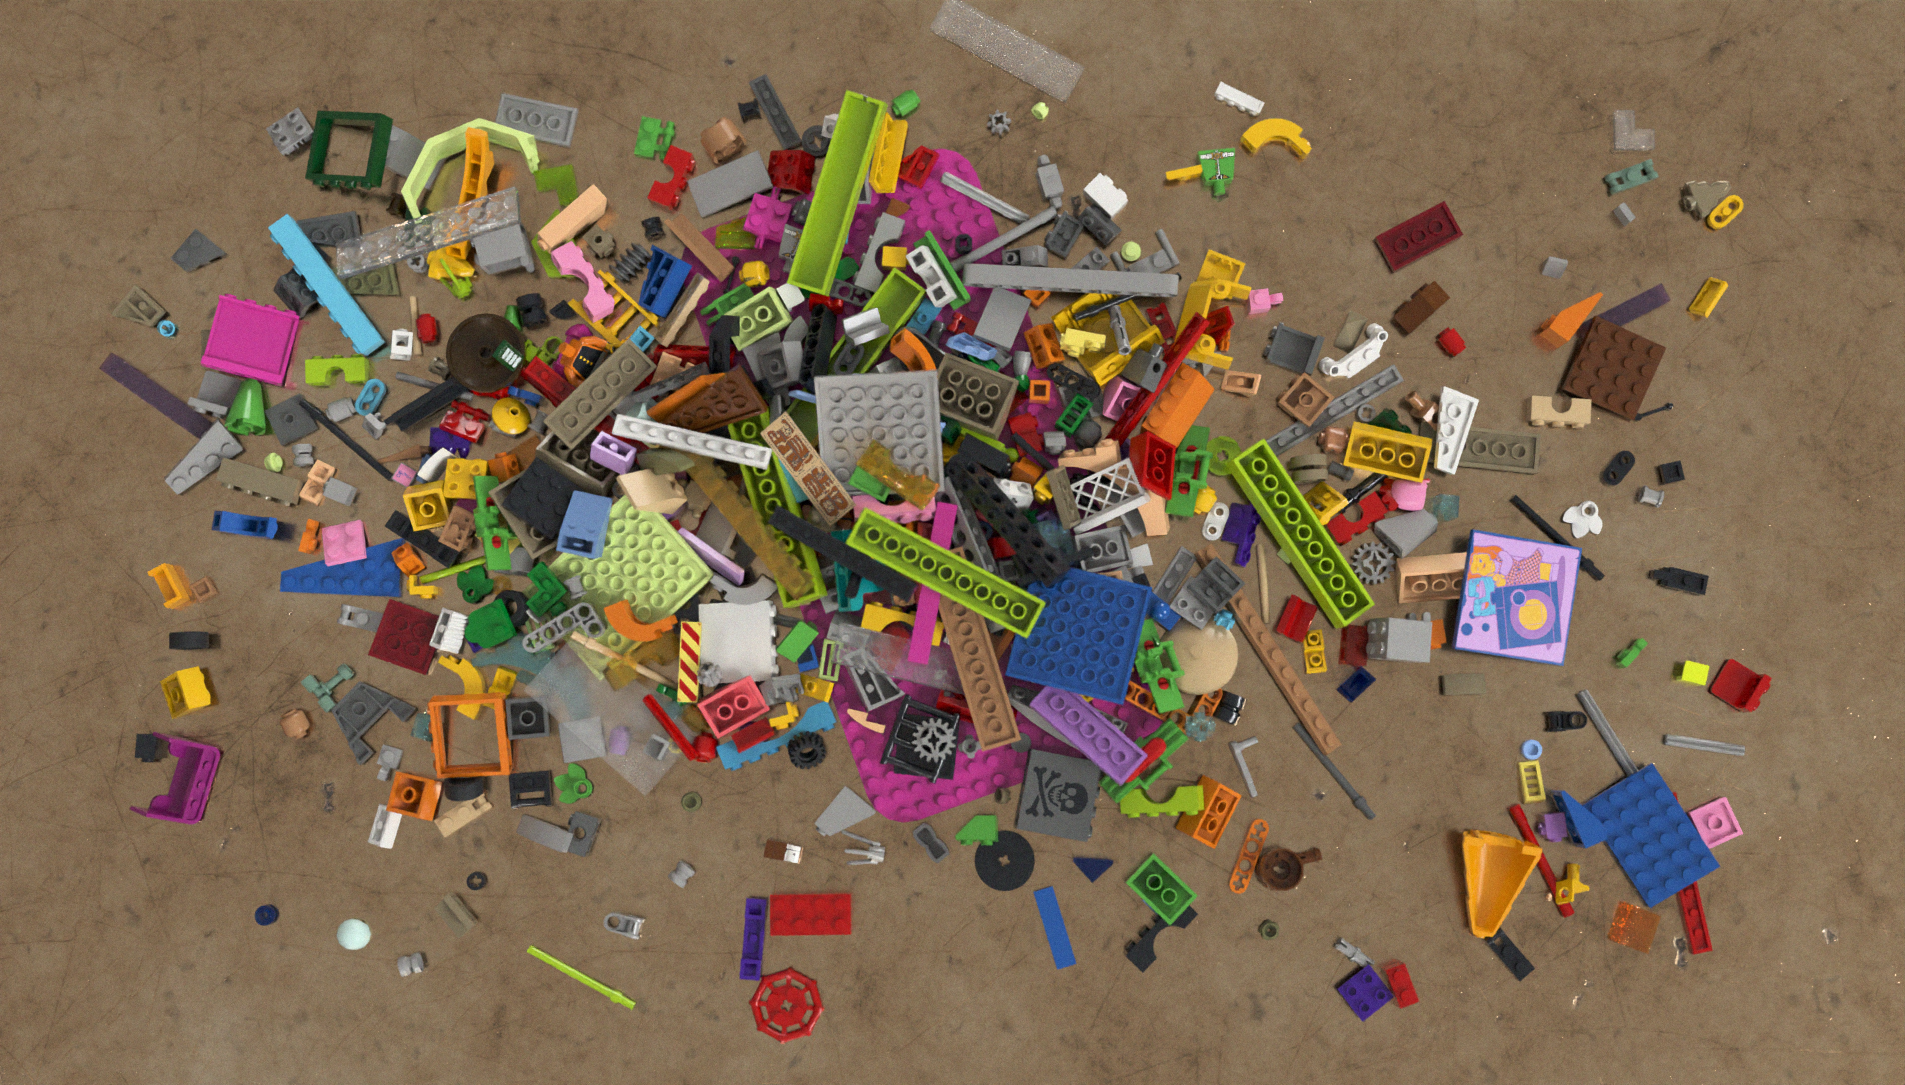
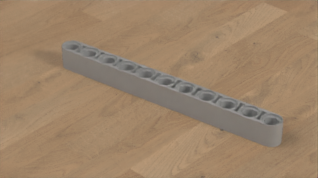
M964 264L962 284L968 287L1153 297H1177L1179 276L1174 274L989 264Z

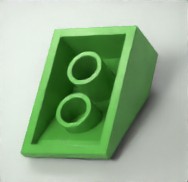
M1154 853L1125 881L1169 925L1198 896Z

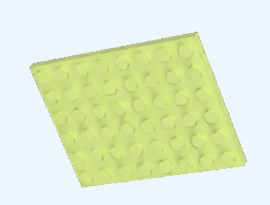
M626 494L611 507L601 558L592 559L563 552L549 566L550 570L562 583L567 579L580 575L583 589L588 593L571 600V594L567 592L556 604L563 601L565 605H568L565 608L567 611L579 603L591 604L606 627L604 635L594 639H596L597 643L625 657H628L643 642L628 639L618 633L610 624L603 608L628 599L633 614L640 621L655 623L672 616L714 575L711 569L661 513L634 510ZM532 582L522 592L530 599L539 589ZM587 606L582 607L580 610L582 617L589 615V608ZM550 611L543 615L548 622L556 618V616L551 617L552 613ZM566 617L563 620V625L569 628L572 625V619ZM597 623L591 625L590 630L592 634L595 635L600 631V626ZM582 626L573 630L588 637ZM572 632L562 637L599 681L603 680L620 664L593 649L589 650L583 647L584 644L570 638Z

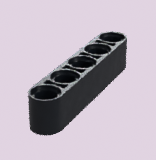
M822 303L816 305L811 312L799 373V383L812 394H815L814 377L827 376L837 316Z

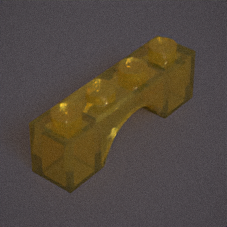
M875 439L871 441L856 462L857 466L921 511L930 503L940 487L939 484L924 474L914 476L898 469L891 460L890 450Z
M673 631L667 635L663 632L661 633L663 637L655 639L652 643L646 641L639 645V649L635 652L631 649L622 655L623 658L620 660L614 658L606 663L607 667L602 673L614 692L629 685L637 678L636 667L638 661L648 659L664 666L680 656V643Z

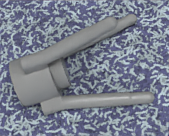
M845 830L841 831L844 835L873 846H869L868 851L845 849V853L867 855L868 858L866 860L847 861V865L883 863L885 847L880 846V842L871 841Z

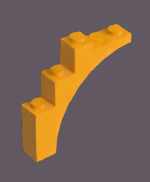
M468 127L466 131V160L462 189L456 214L445 242L446 254L448 256L466 260L472 246L470 241L471 229L481 226L480 211L488 195L486 182L494 166L493 151L489 150L488 132L481 129Z

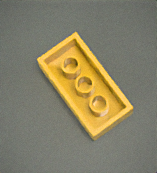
M1354 421L1343 465L1422 483L1432 447V439Z

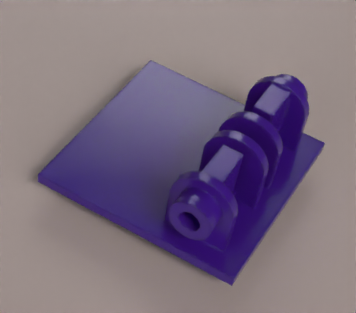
M1369 964L1337 989L1362 1022L1394 998L1393 994Z

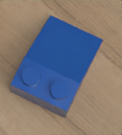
M1564 790L1550 791L1559 812H1563L1565 815L1566 828L1575 847L1586 849L1608 839L1606 836L1608 831L1605 824L1600 822L1598 818Z

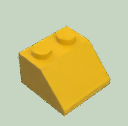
M445 479L406 488L403 493V499L413 531L446 525L452 511L451 498H446L443 494Z
M199 666L176 671L160 681L172 719L200 710L211 704L210 693L206 690L204 675L200 671Z

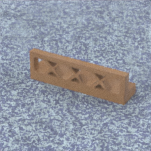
M682 213L673 221L669 218L664 221L666 226L720 282L735 270L728 260Z

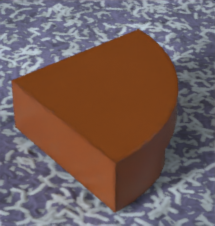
M892 198L885 213L899 217L910 209V205Z

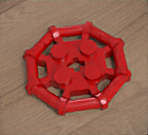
M792 967L767 976L763 975L752 999L749 1000V1005H751L757 1025L756 1030L780 1041L781 1044L812 1035V1030L824 1011L816 986L817 982L794 971ZM786 978V984L775 987L772 983ZM792 979L805 985L802 990L794 987L791 984ZM766 987H768L771 993L767 1000H760ZM810 991L814 1005H808L805 997L806 992ZM784 1000L792 1003L789 1011L781 1008ZM759 1006L766 1007L769 1018L763 1020ZM806 1011H813L807 1024L803 1022L802 1019ZM772 1021L776 1025L782 1026L781 1033L767 1025ZM799 1024L801 1029L787 1033V1027Z

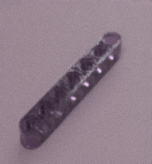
M111 352L99 367L107 375L199 440L206 430L208 431L213 425L211 421L198 412L193 411L187 404Z

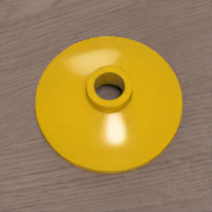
M502 398L492 408V419L495 425L505 433L520 434L527 429L530 423L528 409L517 399Z

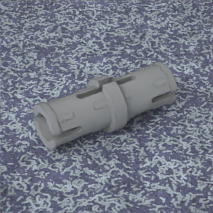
M1342 937L1337 941L1339 944H1335L1334 948L1345 954L1351 962H1356L1363 968L1368 964L1370 966L1371 964L1374 965L1375 961L1362 953L1359 947L1352 946Z

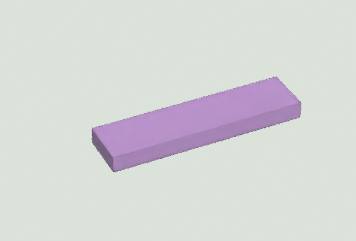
M681 528L677 531L707 565L737 586L743 583L744 570L686 529Z

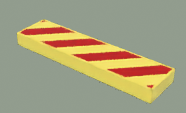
M681 621L677 702L698 703L699 681L697 679V670L700 667L702 622Z

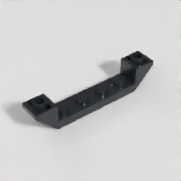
M721 315L709 335L710 374L727 373L730 371V337L740 336V316Z

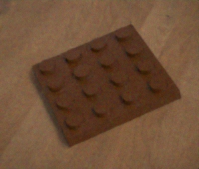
M1594 316L1562 389L1583 399H1592V403L1625 418L1634 420L1666 347L1605 319Z

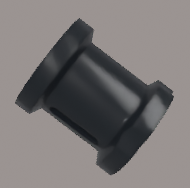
M757 98L751 102L738 103L742 120L748 116L761 115Z
M968 234L958 235L955 239L957 253L960 255L969 254L973 247L972 238ZM960 242H962V243L967 242V247H966V246H963V247L961 248V247H960Z

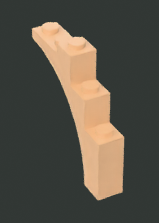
M1104 439L1099 442L1096 450L1094 448H1087L1081 452H1075V450L1063 451L1058 458L1059 466L1078 467L1097 473L1121 462L1119 441ZM1127 465L1120 466L1117 474L1127 478L1130 472ZM1106 473L1103 474V476L1112 481L1113 476ZM1116 478L1114 483L1123 490L1126 481ZM1129 482L1126 493L1131 495L1140 493L1137 486ZM1144 488L1145 492L1149 494L1151 501L1137 508L1144 521L1147 536L1167 535L1170 525L1168 514L1165 513L1166 499Z

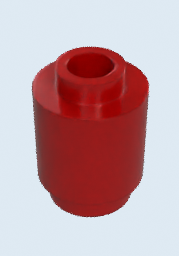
M431 314L419 315V318L416 319L418 339L421 340V343L436 342V337L438 336L436 318L431 317Z
M1447 327L1439 333L1441 338L1438 341L1448 354H1452L1453 357L1467 348L1464 345L1465 341L1455 328L1450 330Z

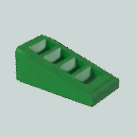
M1077 393L1056 421L1054 428L1058 431H1064V435L1071 438L1094 403ZM1078 402V403H1080L1081 405H1083V406L1086 407V408H1085V409H1082L1081 407H1079V406L1076 405L1075 403ZM1073 408L1074 410H1076L1077 412H1079L1081 415H1080V416L1077 415L1076 413H1074L1073 411H1071V409ZM1067 415L1070 416L1071 418H1073L1074 420H1076V422L1074 423L1073 421H1071L1070 419H1068L1066 416H1067Z

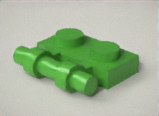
M642 116L634 155L654 159L655 152H659V159L664 161L670 146L671 137H674L675 131L673 128L675 123L667 121L666 128H661V120ZM659 135L664 136L662 145H657Z

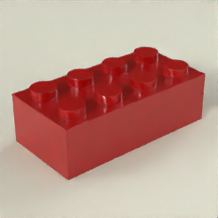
M852 892L770 894V936L852 934Z

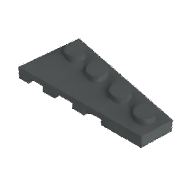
M703 362L633 392L632 397L635 403L640 402V404L650 401L653 396H662L669 393L671 389L681 388L702 375H710L707 364Z

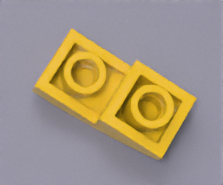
M1322 629L1310 630L1302 642L1306 674L1326 672L1327 666Z

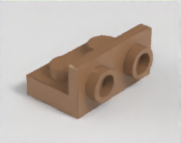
M458 505L453 506L439 542L459 552L468 548L473 540V537H471L473 530L476 531L474 514Z

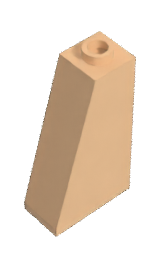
M594 184L590 186L538 232L537 243L543 251L547 250L551 255L552 251L563 246L605 214L607 198Z

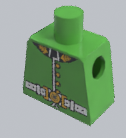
M1235 148L1198 151L1196 160L1197 164L1202 166L1201 178L1203 185H1213L1214 195H1224L1225 184H1230L1234 176Z

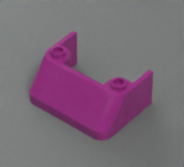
M153 732V736L169 742V753L179 757L168 795L155 796L150 802L149 809L130 806V810L149 818L195 824L202 817L219 762L220 752L211 745L179 736Z

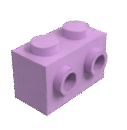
M602 431L591 444L590 459L621 475L627 474L635 464L636 448Z

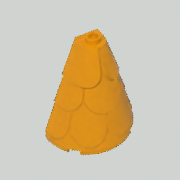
M1470 830L1468 834V831H1464L1461 843L1465 868L1464 878L1467 892L1465 900L1469 928L1475 937H1493L1511 910V905L1524 887L1525 881L1539 861L1542 848L1528 841L1522 843L1516 837L1501 833Z

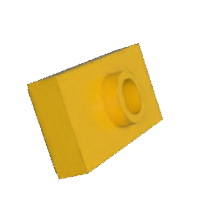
M1709 277L1690 306L1689 310L1691 313L1708 317L1728 287L1727 282Z
M801 673L800 680L804 688V694L802 695L829 702L834 683Z

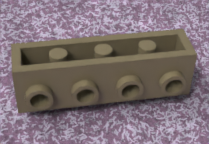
M227 458L222 459L216 477L217 481L222 482L221 486L233 489L236 486L241 488L240 492L249 495L256 492L260 494L259 498L269 501L273 497L279 499V504L290 506V503L297 505L299 493L304 485L303 481Z

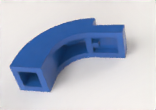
M215 511L211 530L273 539L278 525L276 523L277 518Z

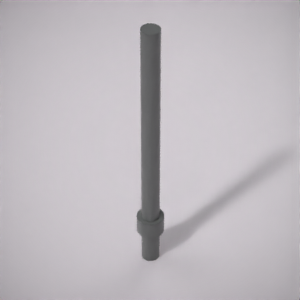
M1299 722L1294 725L1295 731L1354 800L1353 804L1358 809H1361L1369 820L1376 817V814L1366 804L1367 800L1356 792L1327 755L1324 756L1315 741Z

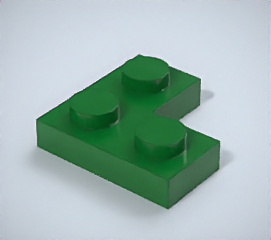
M543 561L539 562L527 574L539 591L526 604L540 618L569 590Z

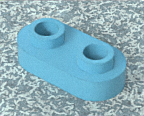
M371 379L365 384L355 402V409L360 415L366 416L370 412L373 414L386 393V386L382 381ZM378 386L379 391L377 393H374V388ZM369 403V409L364 410V405Z

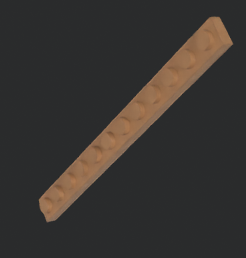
M1212 543L1194 554L1203 569L1216 556L1224 563ZM1240 589L1226 605L1231 613H1233V616L1324 756L1328 755L1342 744L1244 592Z

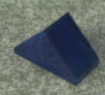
M1357 666L1336 690L1352 703L1375 682L1376 678L1362 666Z
M1072 857V861L1092 883L1110 868L1114 862L1113 859Z

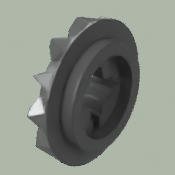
M820 125L809 127L802 136L804 150L815 157L824 156L831 142V138L821 136L823 126ZM814 134L818 139H823L820 142L821 148L817 144H812L814 142Z

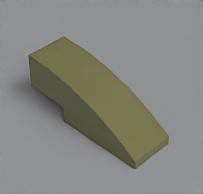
M650 448L636 454L640 468H653L655 475L681 472L695 466L694 461L670 449Z

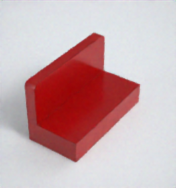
M1292 594L1276 631L1285 637L1302 643L1318 607Z
M765 717L734 733L731 737L738 753H742L776 735L773 727L770 726L768 718Z

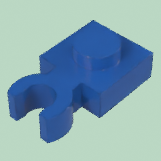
M510 386L508 390L509 395L525 400L524 404L536 407V404L543 405L545 398L541 395Z

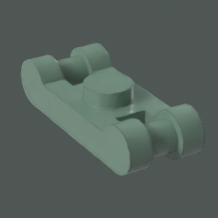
M1652 159L1604 176L1606 182H1609L1611 187L1609 189L1611 195L1657 179L1659 176L1657 171L1655 172L1652 165L1654 163ZM1645 169L1647 175L1642 176L1640 170ZM1619 178L1622 184L1618 185L1616 179Z

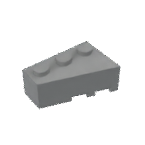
M863 648L842 657L866 712L905 695Z

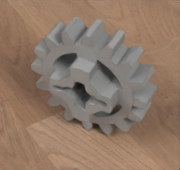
M1370 542L1369 547L1365 543L1362 545L1363 550L1360 548L1356 549L1358 555H1352L1356 562L1351 563V566H1356L1353 572L1360 574L1358 576L1359 580L1365 578V584H1368L1371 580L1372 585H1376L1377 580L1383 583V577L1387 579L1391 577L1388 572L1395 570L1391 565L1396 562L1390 559L1394 554L1387 553L1389 547L1382 549V543H1378L1375 546L1374 542ZM1368 551L1367 558L1361 560L1363 554ZM1378 552H1380V553L1384 556L1385 559H1382V558L1378 555ZM1373 560L1377 562V565L1373 568V565H1369V561ZM1385 567L1383 573L1378 576L1380 568ZM1362 568H1365V569L1368 571V574H1369V575H1367V574L1362 570Z
M930 718L929 724L926 721H922L924 726L916 727L919 733H913L917 740L912 741V744L918 745L915 752L921 751L920 758L926 755L927 761L934 757L935 762H938V757L940 756L945 760V753L951 755L952 752L949 748L956 746L951 743L952 740L956 739L955 736L950 734L954 730L947 729L949 724L947 722L941 725V719L934 723L933 718ZM936 727L943 729L947 735H940ZM929 728V734L925 738H921L922 733ZM933 730L935 736L940 739V741L936 743V750L934 749L933 743H929V739H931L933 735ZM948 742L946 748L939 753L941 744ZM922 745L929 746L932 754L925 751Z

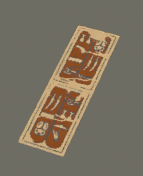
M787 412L783 413L760 433L829 526L856 506Z

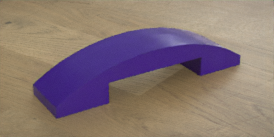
M746 898L744 939L739 979L760 981L767 899Z

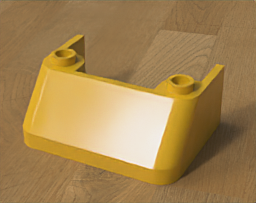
M1223 279L1193 282L1188 289L1175 340L1196 312L1205 318L1207 317L1211 298L1224 299L1230 295L1247 300L1252 287ZM1205 334L1200 336L1185 357L1189 360L1229 370L1233 360L1232 357L1214 353L1215 341L1211 336Z

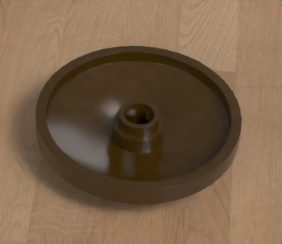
M488 313L477 314L465 319L453 330L446 346V360L450 372L463 386L476 392L491 393L506 388L518 378L526 361V344L517 327L506 318ZM502 340L507 341L524 356L513 372L500 364L492 356Z

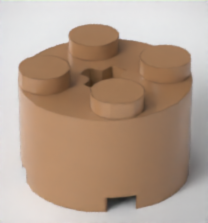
M726 117L720 118L714 126L704 129L700 134L702 137L701 145L715 163H719L718 160L721 159L723 162L730 160L742 150L740 148L741 144H746V138L735 123Z

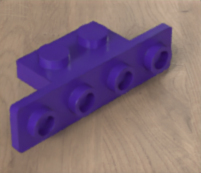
M1232 502L1222 540L1239 545L1235 563L1241 567H1246L1251 557L1250 550L1256 538L1255 531L1260 523L1261 516L1252 503L1249 506Z

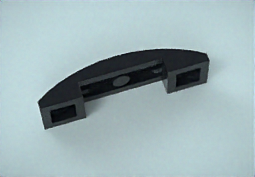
M397 510L394 511L385 525L386 528L418 547L449 569L460 554L459 551L439 542V537L427 529L413 531L410 518Z

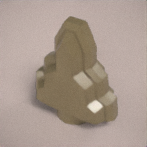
M1690 181L1684 184L1686 196L1683 197V202L1688 211L1694 210L1696 215L1702 219L1711 213V209L1717 206L1718 199L1724 197L1732 187L1729 181H1716L1714 183Z

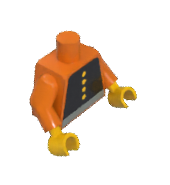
M596 336L581 337L579 340L572 339L569 344L566 342L561 343L558 351L563 354L560 364L564 367L563 371L567 381L578 388L602 364L608 353L605 349H608L613 354L612 348L614 346L620 347V345L617 343L609 344L608 341Z

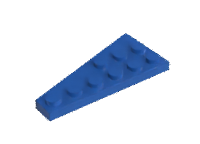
M404 538L366 548L367 558L333 566H327L325 560L282 571L280 592L400 597L402 570L396 565L391 553L404 545Z

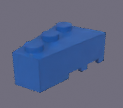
M652 245L651 262L647 264V269H649L647 280L643 281L638 304L666 318L692 265Z

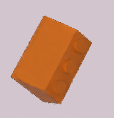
M1202 775L1197 786L1203 785L1204 810L1198 811L1197 815H1186V811H1184L1176 829L1215 849L1242 795Z

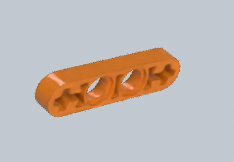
M1255 819L1251 822L1228 883L1230 890L1234 893H1243L1247 889L1269 831L1267 822L1262 819ZM1260 822L1262 823V827L1265 828L1264 831H1260L1257 836L1262 837L1261 841H1259L1256 838L1250 837L1251 833L1253 835L1256 834L1257 829H1255L1254 826L1255 824L1259 825ZM1250 841H1255L1258 845L1257 850L1253 853L1247 850V844ZM1242 860L1250 862L1251 866L1248 871L1240 869L1239 865ZM1238 871L1241 874L1247 875V878L1242 877L1241 883L1243 887L1235 890L1233 882L1239 879V875H1236Z

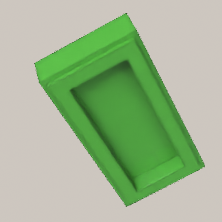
M857 465L848 484L883 502L894 484Z

